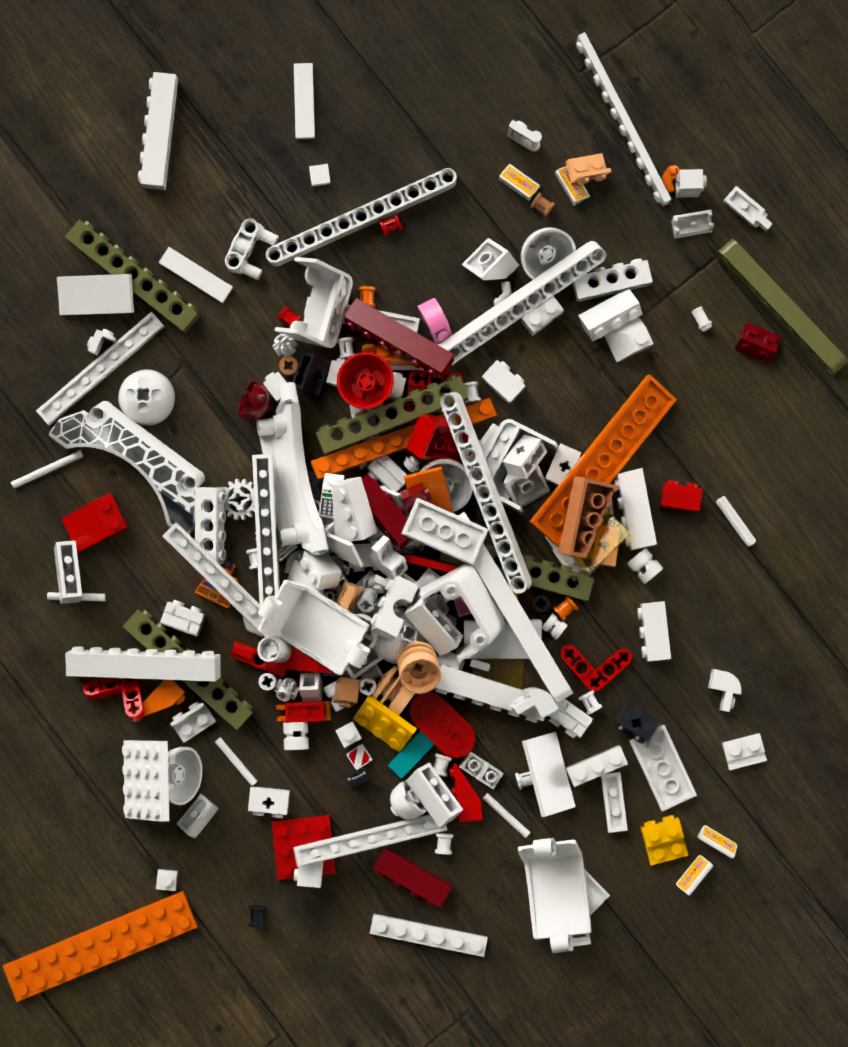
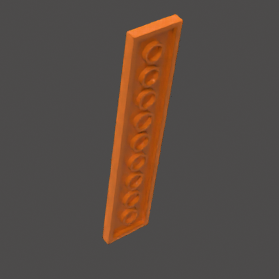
M647 375L529 522L552 543L560 547L574 477L588 478L610 484L677 399L651 375Z
M183 890L4 964L3 969L16 1002H19L195 929L198 925Z

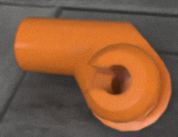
M676 165L669 166L662 175V182L668 193L675 191L673 180L680 170Z

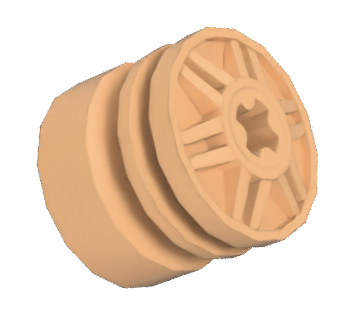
M420 641L411 642L403 646L396 658L403 687L411 693L417 694L433 690L439 684L441 678L436 651L431 645Z
M394 666L378 682L372 697L377 699L381 694L383 698L380 703L384 704L389 700L388 708L397 715H400L415 693H411L403 687L400 675L398 678L394 676L398 670Z

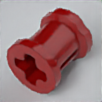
M396 213L393 214V217L384 221H378L384 236H388V233L396 229H402Z
M286 306L278 315L277 320H282L290 327L294 321H301L302 317L295 315L289 310L290 307Z

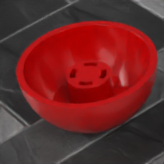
M361 352L352 355L341 365L337 374V388L341 397L349 405L359 409H372L380 406L388 399L394 386V375L389 363L380 355L371 352Z

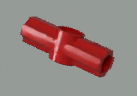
M235 641L229 657L284 677L287 669H277L278 663L265 661L261 665L256 664L254 657L258 654V650Z

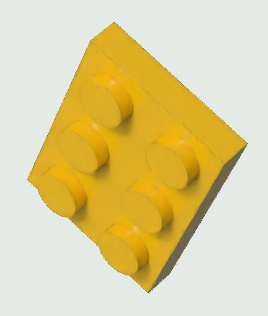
M371 695L367 697L353 718L360 726L365 727L374 736L383 740L399 753L417 729Z

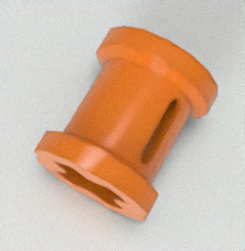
M371 286L359 287L361 292L360 300L375 308L374 292L376 288Z
M566 596L565 600L557 607H553V610L563 621L569 613L578 609L569 596Z

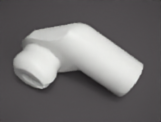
M510 281L501 283L502 294L494 299V306L512 295Z

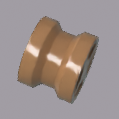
M285 356L279 363L282 374L287 377L295 375L298 366L297 360L294 357Z

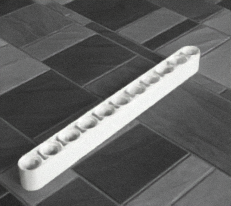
M446 168L271 246L266 251V258L270 265L277 267L294 260L295 257L303 256L372 225L379 220H383L452 189L456 185V173L454 170ZM450 175L453 180L447 183L443 180V177ZM428 183H433L436 188L428 190L425 186ZM410 191H417L419 195L416 198H411L408 194ZM398 198L401 200V204L394 206L391 204V201ZM381 206L384 208V211L377 214L374 212V208ZM359 214L367 216L366 220L362 222L356 218ZM344 221L348 222L349 227L347 229H341L339 227L340 223ZM325 229H329L332 231V234L329 237H324L322 235V232ZM313 237L315 241L313 244L307 245L305 239ZM290 245L297 246V250L295 252L291 253L287 251ZM277 252L280 254L279 259H270L272 253Z
M590 241L438 345L449 352L454 348L451 353L454 354L453 364L601 264L606 258V252L597 242Z
M446 393L441 397L440 404L506 578L513 592L523 593L530 588L532 583L531 577L467 409L459 393ZM450 396L455 400L454 406L448 403ZM456 415H459L461 417V424L456 423ZM463 433H466L469 437L467 443L462 439ZM470 451L475 453L476 458L474 461L469 458ZM477 469L482 472V479L476 476ZM483 488L489 490V497L484 496ZM490 506L496 508V515L490 513ZM497 524L503 527V533L497 531ZM504 542L510 545V552L504 549ZM511 561L517 563V570L511 567ZM518 579L524 582V588L518 586Z
M465 512L458 515L464 519L469 520ZM483 543L473 566L476 568L555 702L559 703L572 695L573 692Z

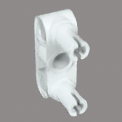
M246 219L234 237L225 258L228 270L232 273L245 274L259 280L262 270L249 264L247 259L253 251L256 240L259 241L260 239L270 245H276L279 236L265 230L254 219ZM250 225L256 227L252 233L246 232V228ZM238 259L239 264L236 267H231L229 265L231 260Z

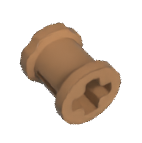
M539 193L530 207L542 212L546 218L555 203L549 202Z

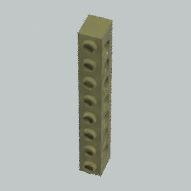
M78 220L65 238L110 275L130 274L133 271L138 272L137 278L132 280L133 293L186 334L200 317L196 313L198 309L191 303L186 305L181 301L183 297L176 291L171 293L167 289L168 285L161 279L156 281L152 278L154 274L147 268L142 270L137 266L139 262L132 256L127 258L123 255L124 250L116 244L112 246L108 243L110 239L101 232L98 235L93 231L95 227L88 221L83 223L81 220ZM87 237H94L91 244H85ZM108 248V254L100 256L101 249ZM117 260H123L121 267H114ZM152 283L153 288L150 291H144L145 284ZM167 295L168 299L164 303H159V297ZM177 306L182 307V312L179 315L173 314V310Z
M455 375L444 379L445 382L441 384L435 382L427 385L426 390H414L408 393V397L403 399L401 396L390 400V404L385 406L381 404L367 413L365 410L354 414V418L349 420L347 417L337 421L336 425L331 427L329 424L320 427L316 434L324 455L335 453L419 419L420 414L431 415L442 411L440 404L442 396L440 392L443 389L457 392L461 395L463 402L467 401L469 397L461 377H455ZM431 396L433 398L432 404L425 405L422 402L423 397ZM450 396L448 403L451 406H454L455 400ZM407 403H413L415 409L412 412H407L404 406ZM389 410H395L397 416L394 419H389L386 413ZM377 417L379 419L378 425H369V419ZM359 424L361 426L360 432L352 433L350 431L351 426ZM335 431L343 433L341 440L333 439L332 436Z
M487 544L486 548L493 559L498 557L495 546ZM443 552L440 553V561L458 566L468 564ZM524 554L523 559L531 577V586L586 601L589 600L594 582V577L590 576V572L580 570L578 573L572 571L570 566H553L554 562L543 560L542 562L535 561V557ZM502 565L497 566L503 577L506 578ZM533 567L541 569V573L538 576L530 574V570ZM557 572L559 579L557 581L549 580L550 573ZM569 578H577L578 583L575 586H569L567 584ZM521 579L517 580V582L524 583Z
M138 609L122 626L147 649H157L158 652L178 650L180 653L190 650L189 648L185 650L181 647L180 644L182 642L176 636L170 637L166 633L168 629L164 625L160 624V622L156 624L152 620L153 616L147 610L142 611ZM146 624L152 627L149 635L143 633V626ZM159 637H164L166 640V645L163 648L157 646V639ZM221 677L216 681H209L205 687L201 686L199 681L182 680L236 730H239L254 713L251 710L253 706L245 699L242 702L237 697L238 693L232 687L227 688L223 685L224 680ZM217 688L223 691V697L219 700L213 695L214 690ZM231 701H234L238 706L235 712L228 710V704Z

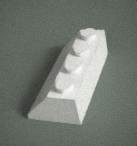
M643 468L617 474L616 479H614V485L619 486L617 490H619L620 498H617L619 509L623 510L624 517H621L622 527L626 528L627 535L624 536L626 547H630V551L657 545Z

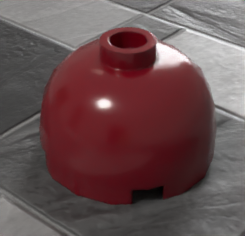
M251 381L246 388L248 390L247 394L242 396L238 414H240V417L248 420H258L265 413H270L273 403L270 402L271 395L267 388L260 383Z

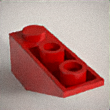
M453 763V767L450 768L451 779H455V787H452V794L463 808V811L456 818H459V822L483 820L480 798L458 765Z

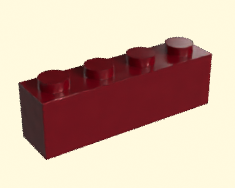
M366 475L362 478V482L375 524L390 539L394 547L400 551L414 540L401 534L408 518L405 516L403 509L393 503L392 497L387 492L384 493L378 481Z
M386 846L373 866V869L376 870L375 874L384 879L386 876L392 879V884L399 888H402V886L408 888V893L416 898H419V896L425 898V903L434 908L436 905L441 908L452 888L450 883Z

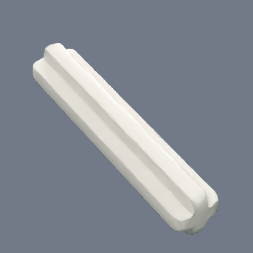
M725 496L719 498L716 504L746 546L753 545L756 539Z

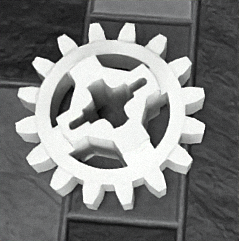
M235 479V484L229 481L230 487H225L224 489L226 491L224 511H229L227 516L232 517L234 515L235 520H238L239 517L242 520H246V515L252 518V511L255 512L254 488H252L254 483L249 482L247 484L246 479H243L242 482L239 479ZM243 487L247 488L251 494L245 493ZM240 496L246 497V499L242 500L241 503L235 501L239 499ZM230 505L236 506L238 512L234 511Z

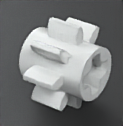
M280 334L274 340L276 344L272 346L278 356L283 355L285 357L294 354L296 351L295 346L298 344L295 339Z
M285 678L284 680H278L274 691L277 692L276 696L278 699L287 702L290 699L295 700L299 688L296 687L297 683L295 680Z

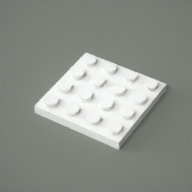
M124 740L122 747L124 765L122 771L124 774L123 793L125 795V804L123 811L125 818L161 822L169 821L168 741Z

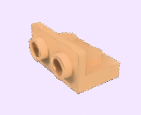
M602 153L568 159L566 161L571 183L578 182L579 185L588 183L589 180L593 179L596 181L605 180L606 176L612 172L611 168L606 169Z
M344 580L336 603L353 614L362 587Z

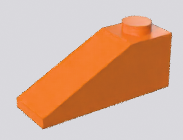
M164 680L143 702L144 716L169 708L175 704L180 705L186 698L184 694L187 691L176 680Z

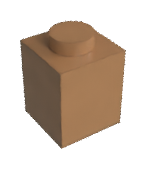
M347 677L338 678L336 680L333 703H338L343 708H350L356 704L360 680Z

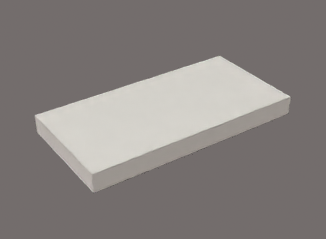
M132 274L57 277L60 315L134 312Z
M416 498L401 534L473 566L489 529Z
M464 620V646L470 643L471 634L480 628L476 620ZM505 620L504 630L486 648L466 659H529L507 620ZM530 620L541 638L542 620Z
M665 725L658 728L649 744L645 742L640 744L634 739L629 740L662 812L697 796Z
M556 732L522 741L541 817L574 808L575 803Z

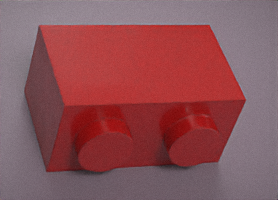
M668 480L667 483L662 484L659 507L697 513L700 511L703 489L698 488L697 484L687 483L686 486L679 485L678 481Z

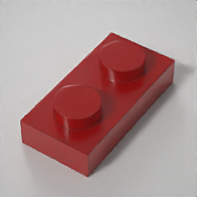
M324 702L285 703V723L325 721Z

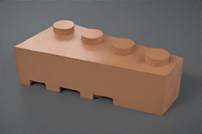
M574 477L558 553L582 558L587 557L596 537L597 528L599 525L601 526L604 520L602 517L606 509L609 508L612 502V495L617 491L618 485L588 478Z

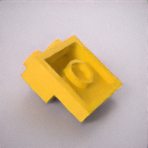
M674 815L662 818L663 821L655 823V820L645 822L644 826L640 827L651 866L688 856L678 817L674 818Z

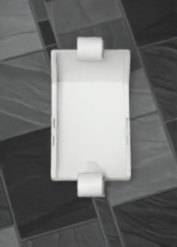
M284 580L276 596L269 595V597H266L258 612L263 617L257 629L260 633L283 639L338 675L344 674L349 663L357 668H361L370 652V649L361 643L369 629V624L307 585Z
M554 838L534 840L533 845L518 847V853L525 865L533 937L535 940L550 938L552 953L573 951V935L590 934L592 932L582 852L576 840L556 842Z

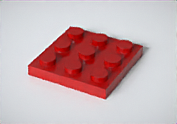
M330 815L272 821L278 880L294 878V871L298 867L293 847L332 838ZM334 858L323 861L322 875L336 874Z

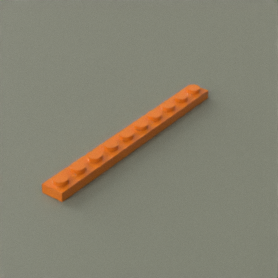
M490 398L465 406L472 425L497 416ZM442 414V415H439L438 417L445 418V415ZM459 415L455 416V421L461 423V417ZM416 424L312 460L311 464L317 480L323 479L325 473L337 474L406 449Z

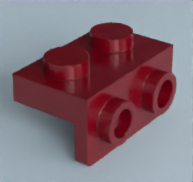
M746 322L735 350L770 364L778 349L781 336Z

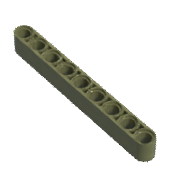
M734 239L728 241L717 252L728 267L830 374H836L848 362L843 353Z

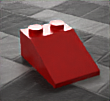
M420 414L406 449L424 460L452 459L459 462L461 457L447 420L435 415ZM466 433L462 434L463 441L467 443L469 440Z
M112 493L102 496L62 518L71 541H76L77 553L130 529Z
M291 645L292 652L289 659L277 664V669L336 674L293 645Z

